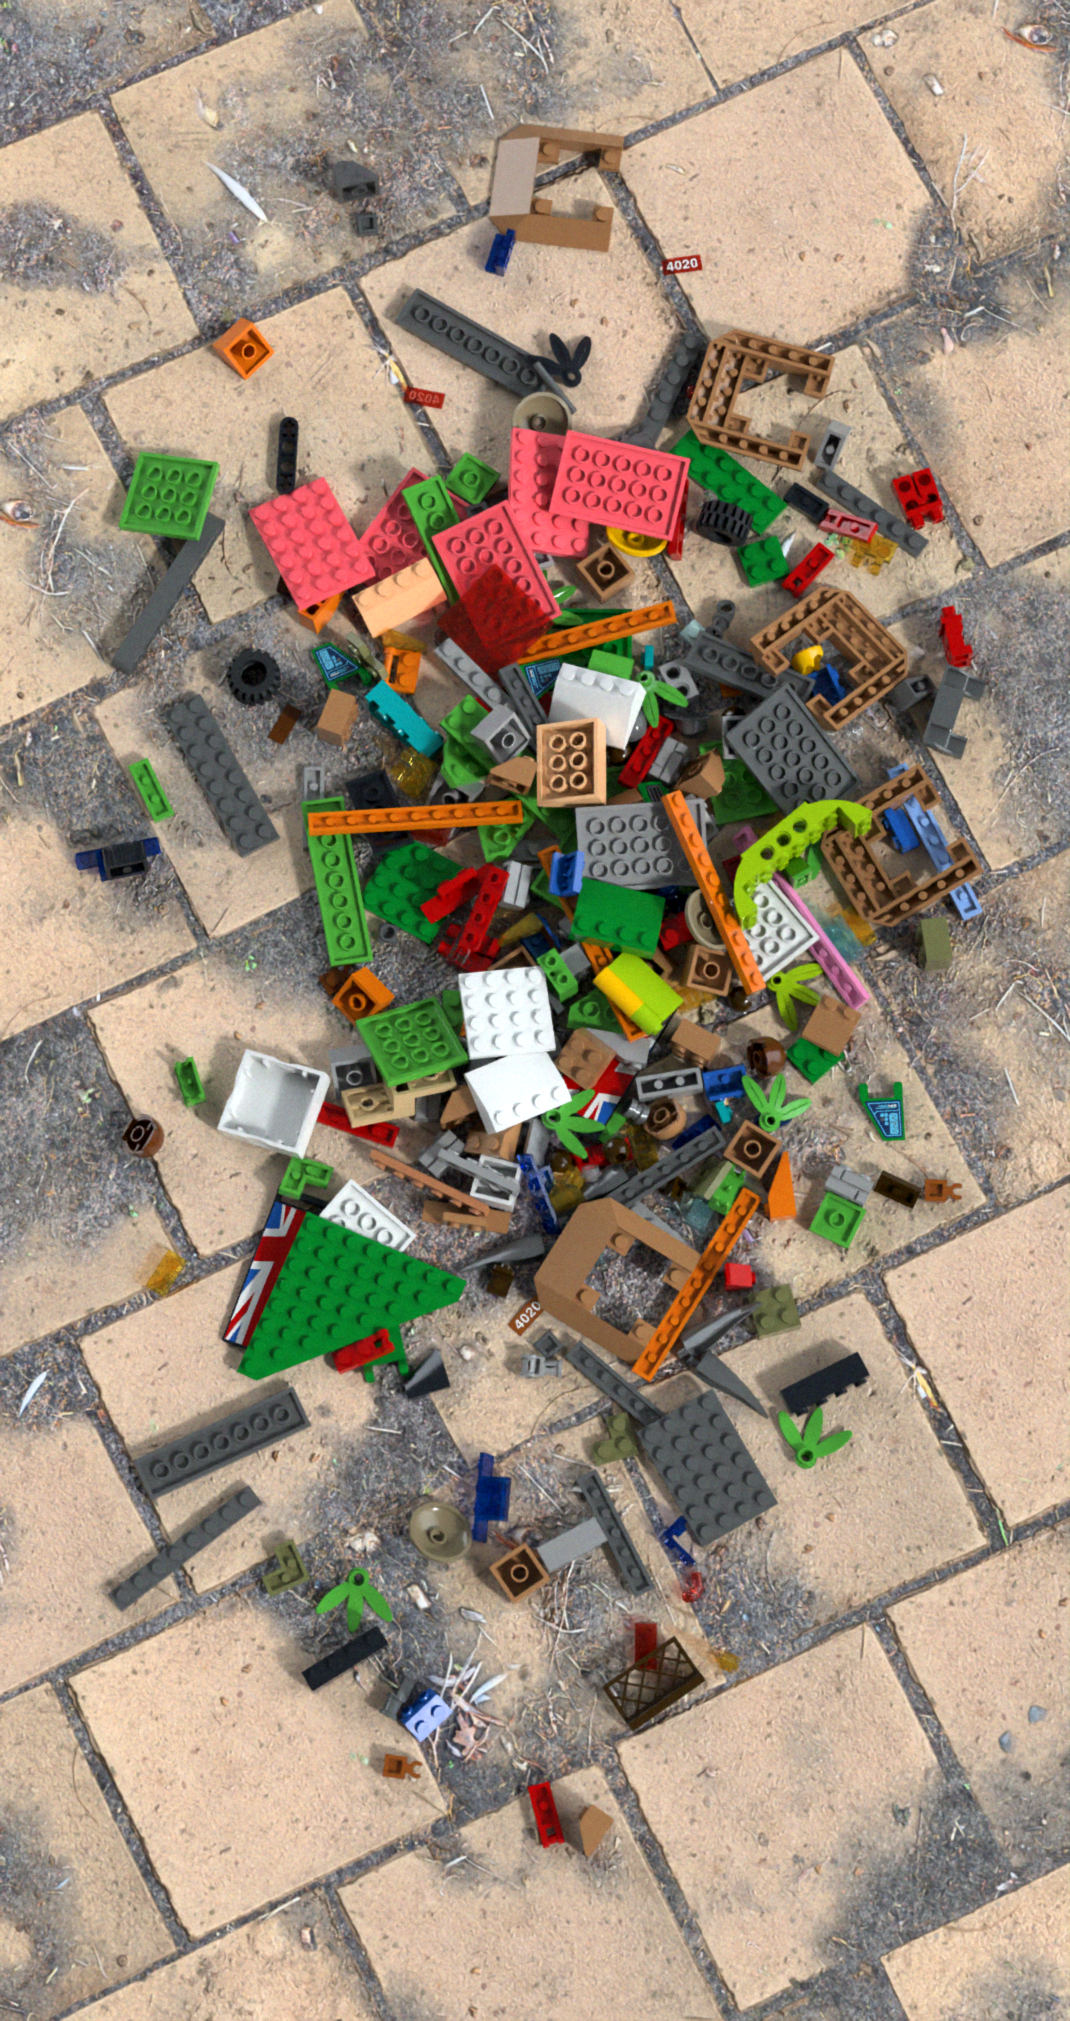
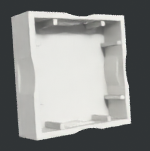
M246 1049L236 1075L234 1090L227 1100L217 1130L223 1136L303 1159L331 1079L325 1072L298 1064L284 1063L275 1057Z

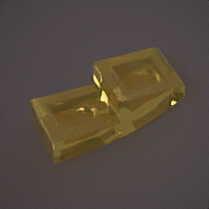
M853 904L835 915L860 951L878 940L869 923L862 920Z

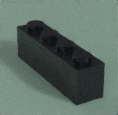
M857 1351L780 1390L779 1395L790 1416L796 1415L798 1418L809 1412L808 1408L814 1405L817 1408L828 1403V1398L834 1395L838 1398L846 1394L848 1388L852 1386L858 1388L866 1384V1379L869 1378L870 1374Z
M376 1625L301 1673L315 1694L390 1646Z

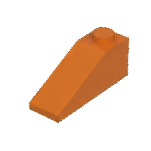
M346 590L301 611L298 609L297 613L301 625L318 634L331 620Z
M788 1151L783 1152L767 1203H764L765 1216H769L770 1222L796 1219L797 1214Z

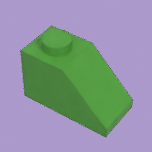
M801 856L791 858L788 861L789 864L781 870L794 890L810 882L813 872L811 866Z

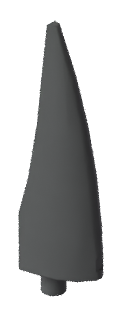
M610 1164L590 1179L565 1203L552 1219L553 1222L574 1212L579 1204L602 1199L624 1185L631 1178L639 1174L636 1168L632 1167L625 1172L621 1164Z
M541 1232L532 1234L490 1251L460 1271L461 1273L491 1268L495 1264L499 1266L500 1263L506 1265H529L544 1261L547 1257L546 1254L551 1251L555 1243L544 1246Z
M752 1303L728 1310L682 1332L680 1337L684 1347L677 1351L678 1356L682 1359L691 1354L696 1358L703 1354L739 1322L762 1306V1303Z
M708 1351L700 1362L691 1355L687 1363L695 1368L693 1371L695 1376L708 1386L718 1389L742 1402L764 1418H769L750 1389L717 1356Z

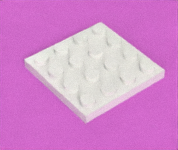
M772 880L766 884L761 883L756 887V892L750 896L758 906V919L754 927L743 931L764 982L820 938ZM733 897L731 900H729V902H730V905H731V907H732V909H733V911H734V897Z
M541 966L458 974L469 1059L555 1051L556 1045L546 978Z
M352 1179L348 1181L319 1215L321 1218L401 1253L417 1236Z

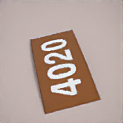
M534 1295L507 1324L519 1336L544 1311L540 1308L538 1297Z

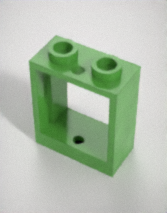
M555 948L536 959L537 966H541L545 972L548 989L550 992L553 991L562 1005L578 995V983Z

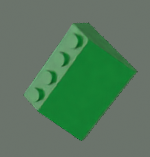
M582 877V888L577 897L568 939L652 960L656 951L666 898Z

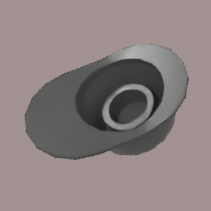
M663 712L664 716L674 718L677 731L685 738L690 739L704 738L707 733L708 719L713 718V715Z

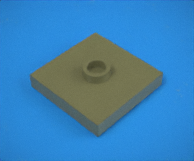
M708 1156L687 1185L685 1192L694 1197L710 1200L733 1165L727 1160Z

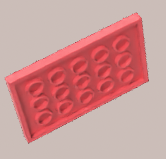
M513 427L510 437L508 502L532 552L577 560L586 559L588 557L589 522L548 513L566 436Z
M567 430L548 513L671 542L691 459Z
M414 467L410 469L359 540L376 574L375 577L361 583L367 588L426 557L434 570L400 492L430 479ZM447 490L460 522L467 520L468 516L465 507L471 505Z
M324 476L293 490L289 494H284L248 511L299 611L376 576L370 561Z
M508 500L431 537L486 651L496 648L563 615Z

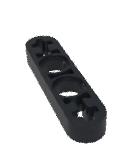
M285 417L280 422L276 488L281 496L291 493L296 487L299 426L297 420L293 417ZM288 423L295 427L291 428V437L287 436V428H285L288 426ZM287 442L294 445V449L290 452L282 449V446ZM285 462H290L293 468L286 472L281 469V465ZM284 477H288V485L290 486L287 488V491L280 487L284 486Z

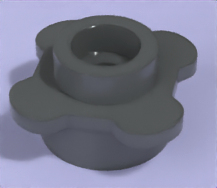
M381 924L379 926L380 936L377 939L380 944H398L397 933L400 931V928L395 925Z

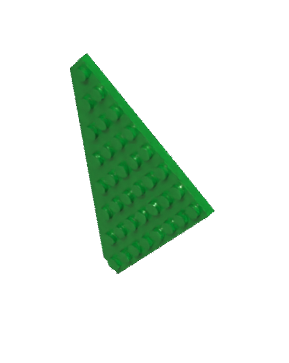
M307 1211L237 1372L257 1381L367 1338L381 1329L395 1327L459 1301L467 1281Z

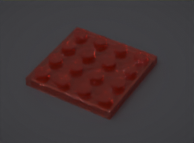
M494 563L436 624L497 683L500 680L497 674L498 670L517 662L555 622L497 563Z

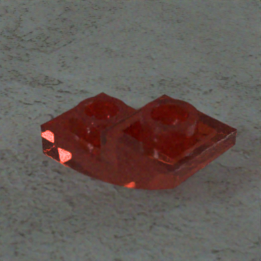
M635 1622L636 1663L657 1648V1622ZM652 1657L648 1660L647 1670H657V1658ZM644 1663L637 1668L643 1669Z

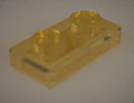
M168 1249L145 1285L146 1288L165 1298L188 1261Z

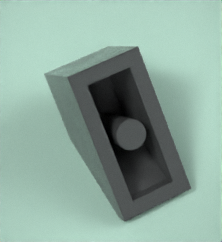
M928 674L903 680L888 695L898 711H903L931 697L934 689L937 688Z

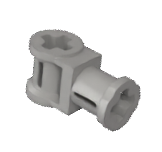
M520 1355V1359H522L521 1373H519L520 1378L544 1379V1375L557 1376L561 1379L563 1359L551 1361L545 1360V1357L538 1355ZM529 1362H530V1371H528V1363H529Z

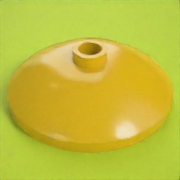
M606 527V536L610 543L622 553L630 556H653L660 553L667 545L666 540Z

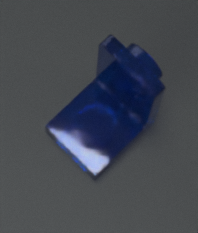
M707 1114L685 1130L671 1147L676 1151L716 1125L720 1132L722 1128Z
M681 1515L662 1534L664 1537L662 1542L671 1551L675 1549L680 1554L678 1558L685 1566L690 1564L694 1567L697 1562L673 1538L674 1536L679 1538L687 1530L685 1526L688 1521Z

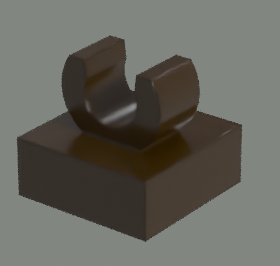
M676 1176L667 1182L665 1189L659 1188L658 1191L673 1202L680 1203L687 1183Z

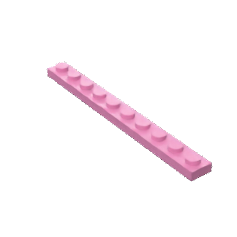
M748 825L743 827L731 840L740 853H744L759 839ZM777 870L772 874L771 880L820 937L808 949L850 1008L858 1009L871 997L781 871Z

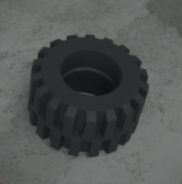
M709 500L704 502L695 527L702 536L712 542L729 547H740L746 543L753 518L744 509L734 504Z
M250 648L247 653H244V651L239 652L240 656L237 657L235 655L232 658L233 663H229V670H227V680L232 695L234 694L235 699L238 701L242 700V704L245 705L249 702L251 706H256V703L260 702L261 706L265 704V700L270 702L272 695L276 696L278 694L277 689L281 686L280 670L275 658L270 657V653L266 651L262 653L261 649L253 652V649ZM250 669H260L267 675L265 680L257 686L246 685L242 682V677Z

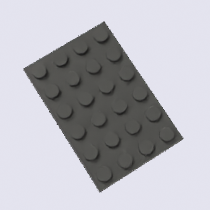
M783 683L723 736L785 818L805 801L807 804L823 800H843L863 783L788 683Z
M713 1389L636 1432L702 1548L778 1504Z

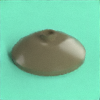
M549 392L531 393L516 405L511 418V430L515 427L566 436L567 430H572L571 412L567 404L555 394ZM537 418L540 419V424L538 426L535 425V420Z
M701 889L694 891L688 897L685 905V919L690 933L698 943L707 949L714 951L725 949L726 946Z
M442 1502L426 1503L414 1512L409 1522V1536L412 1544L420 1554L431 1561L438 1563L456 1562L463 1558L471 1547L473 1534L467 1518L458 1509Z

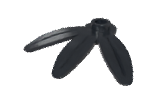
M554 333L549 335V340L558 363L537 355H527L524 357V361L530 366L539 361L550 375L561 377V381L565 386L574 388L582 380L579 370L589 357L591 338L585 336L580 341L572 360L566 345ZM569 374H573L575 380H571Z

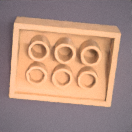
M595 717L537 725V763H539L537 767V806L576 808L606 805V726L601 720Z

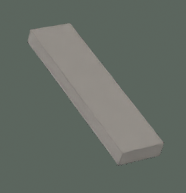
M303 766V802L325 799V766ZM303 821V850H309Z

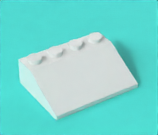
M563 663L555 682L548 720L550 723L598 717L606 726V745L625 750L646 691L638 682Z
M547 1052L508 1055L464 1074L488 1135L502 1131L572 1101L562 1076Z

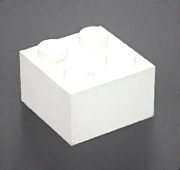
M482 1154L480 1156L478 1166L485 1169L487 1167L493 1168L499 1172L498 1175L504 1178L510 1176L518 1181L517 1184L520 1185L524 1173L523 1165ZM474 1178L470 1192L471 1197L488 1206L513 1212L517 1197Z

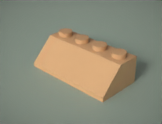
M427 557L352 596L353 602L373 639L448 600Z

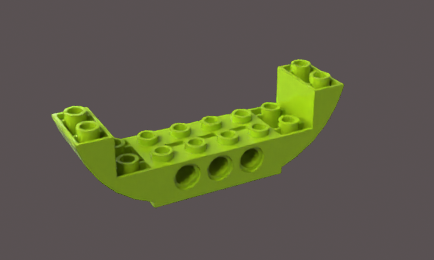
M823 800L807 804L805 801L742 853L734 881V911L742 932L745 929L750 930L757 923L758 906L750 898L756 892V887L761 883L766 884L769 882L774 872L783 870L789 864L788 861L794 856L796 858L799 857L809 843H816L826 829L828 831L833 829L838 823L837 820L854 838L858 835H865L871 828L872 811L860 804L845 800Z

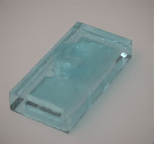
M696 1197L683 1224L703 1233L714 1212V1209L707 1206L710 1200Z

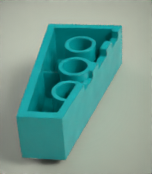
M383 679L365 696L366 709L426 766L444 749V738L437 731H433L427 721L421 716L419 717L412 707L404 702Z

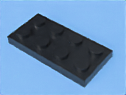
M385 769L345 783L355 810L401 808ZM410 830L365 833L374 857L415 843Z

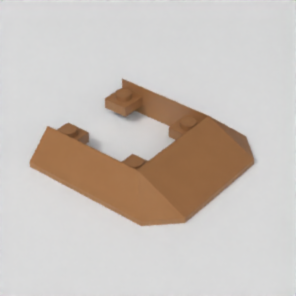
M522 124L499 142L489 219L506 240L609 252L614 214L613 207L594 205L591 221L551 216L553 200L533 198L537 164L558 165L560 150L601 154L599 170L619 173L625 136Z
M734 329L710 341L686 420L700 444L801 472L812 435L792 430L787 446L747 434L752 418L735 414L733 411L743 379L764 383L768 368L808 379L803 395L823 401L836 357Z
M820 587L748 641L756 667L761 664L773 678L790 665V662L779 650L802 633L816 646L825 639H828L854 666V668L847 672L846 677L857 688L855 691L833 707L820 693L805 704V707L821 728L832 732H837L908 676L907 650L850 591Z
M920 763L854 802L872 811L871 828L865 835H858L854 838L838 820L837 825L830 831L826 829L824 831L820 848L863 921L894 927L984 872L964 836L945 847L955 864L919 886L909 870L890 880L871 845L888 835L879 820L885 810L890 808L894 810L913 797L917 799L924 812L943 802Z
M608 1197L579 1204L533 1279L542 1310L634 1366L657 1328L638 1317L626 1335L590 1313L601 1293L583 1283L606 1246L625 1257L636 1239L672 1262L661 1281L680 1292L702 1255Z

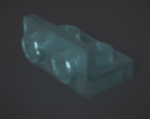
M841 914L834 917L832 924L824 928L823 931L848 965L863 955L865 948Z

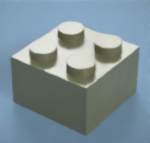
M946 916L920 920L919 927H916L915 932L916 945L920 944L918 953L919 965H923L924 971L949 968L953 957Z
M789 1283L747 1295V1304L762 1303V1306L751 1313L758 1341L801 1328V1321Z

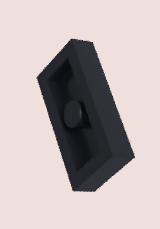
M796 482L793 483L783 497L785 503L816 523L820 521L830 505Z

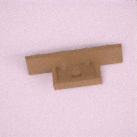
M425 1200L422 1222L447 1225L446 1227L450 1229L468 1228V1231L476 1233L488 1231L508 1234L511 1212L490 1209L487 1217L482 1215L477 1217L468 1212L469 1209L464 1206L458 1208L450 1203Z

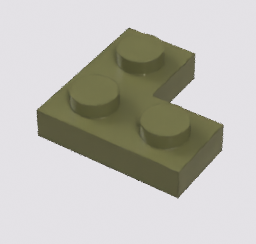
M352 631L345 636L349 643L347 647L354 654L353 658L359 665H366L367 671L374 678L378 676L381 680H385L389 676L387 670L381 662L370 654L366 644Z
M627 1412L606 1417L611 1439L591 1444L597 1467L639 1455Z
M293 1539L273 1547L281 1568L261 1577L270 1598L311 1580Z

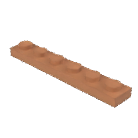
M375 1149L372 1150L369 1156L374 1167L383 1171L386 1168L392 1171L391 1174L401 1180L406 1178L411 1181L410 1184L419 1189L425 1187L430 1190L429 1193L440 1199L443 1196L449 1199V1203L455 1207L460 1208L464 1206L474 1216L480 1217L482 1215L487 1217L490 1211L487 1204Z

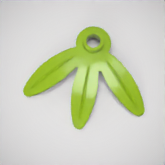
M805 964L788 971L786 974L778 971L766 981L768 988L776 992L781 1016L791 1031L797 1030V1015L789 994L801 1002L817 1006L821 997L808 987L795 982L808 980L822 974L824 970L820 964ZM775 978H780L781 982L779 984H775L773 980Z

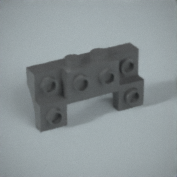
M946 665L939 690L934 689L931 701L935 702L933 709L928 708L925 721H928L922 740V746L939 750L941 754L959 760L962 759L968 738L954 734L952 731L963 697L980 702L986 680L968 674L958 667Z

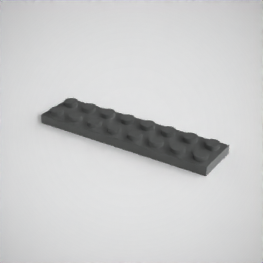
M419 288L415 289L395 319L396 325L522 399L531 393L545 392L548 388L535 369L524 361V357L531 355L530 353Z
M201 694L164 712V718L241 857L245 858L279 840L280 836Z
M292 1386L135 1459L133 1462L151 1501H154L312 1426Z

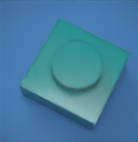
M645 645V652H641L640 665H645L644 671L653 672L654 646Z
M723 1101L715 1103L714 1109L722 1128L730 1125V1118L733 1117L730 1106H725Z

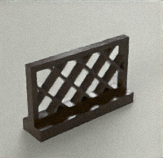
M673 1636L601 1687L626 1722L628 1728L633 1732L706 1680L677 1638ZM672 1643L678 1649L677 1659L664 1657L666 1647ZM662 1651L661 1656L656 1655L657 1653ZM681 1654H682V1656L684 1657L685 1660H680V1655H681ZM652 1657L661 1659L658 1672L646 1669L647 1662ZM664 1659L676 1661L674 1674L662 1672ZM679 1662L687 1663L693 1672L685 1677L677 1675ZM644 1663L643 1669L637 1668ZM633 1670L642 1671L640 1684L628 1682L629 1673ZM646 1672L658 1674L656 1687L643 1685ZM661 1675L673 1677L670 1688H659ZM625 1677V1682L619 1681L620 1679ZM676 1678H681L680 1681H678L677 1683H675V1682H676ZM615 1683L624 1684L622 1697L613 1696L608 1688ZM627 1685L640 1687L637 1700L625 1698ZM643 1688L655 1690L654 1698L650 1702L640 1701ZM658 1691H664L663 1693L657 1696ZM616 1699L621 1700V1705H619ZM624 1701L636 1702L635 1712L627 1717L623 1711ZM640 1703L646 1704L639 1709Z

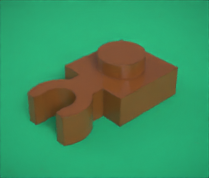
M925 1179L924 1202L946 1203L947 1197L954 1201H959L962 1199V1196L955 1195L953 1190L961 1189L962 1184L955 1183L947 1186V1180Z
M385 1754L382 1777L405 1780V1774L407 1773L411 1777L419 1779L421 1775L415 1774L413 1768L415 1766H422L423 1763L414 1761L408 1764V1757Z

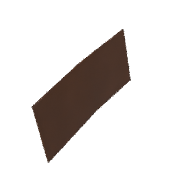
M287 704L268 738L283 745L302 711Z
M537 917L534 922L535 926L543 935L551 950L555 948L558 952L559 950L549 932Z

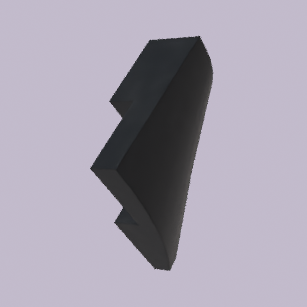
M439 1349L434 1350L403 1380L409 1402L451 1388Z

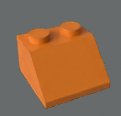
M240 318L212 345L222 360L244 380H247L275 353L253 322L244 318Z
M364 967L348 978L331 1002L355 1026L356 1020L382 1013L395 996L367 967Z

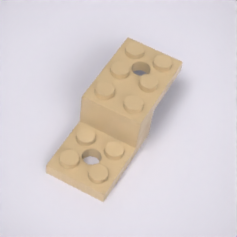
M444 1070L433 1074L435 1075L433 1077L425 1076L389 1088L383 1080V1083L341 1091V1098L351 1127L355 1128L415 1115V1098L457 1089V1083L452 1070ZM366 1103H369V1104H371L372 1106H371V1107H364V1106H362V1105H363V1104H366Z

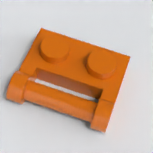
M384 647L383 655L385 657L383 665L389 674L384 681L396 693L415 695L422 654ZM393 657L399 658L395 684L389 683Z

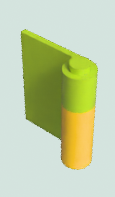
M622 953L592 981L648 1036L651 1033L655 1036L663 1028L661 1024L684 1002L639 956Z

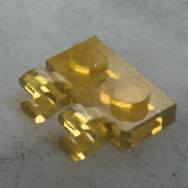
M874 534L870 544L854 540L851 549L856 550L852 558L851 565L859 568L864 554L875 559L870 574L878 577L883 563L890 565L898 544Z
M409 747L407 751L403 750L400 755L402 760L411 765L409 770L403 763L399 762L397 766H393L390 773L401 780L399 787L416 799L438 765L423 753L417 755L416 750Z

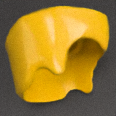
M812 646L796 653L791 660L795 671L806 676L814 670H820L819 662L823 656L822 646Z

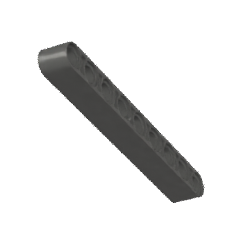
M207 511L199 541H186L114 655L111 662L112 667L128 676L133 674L223 531L226 524L225 520Z

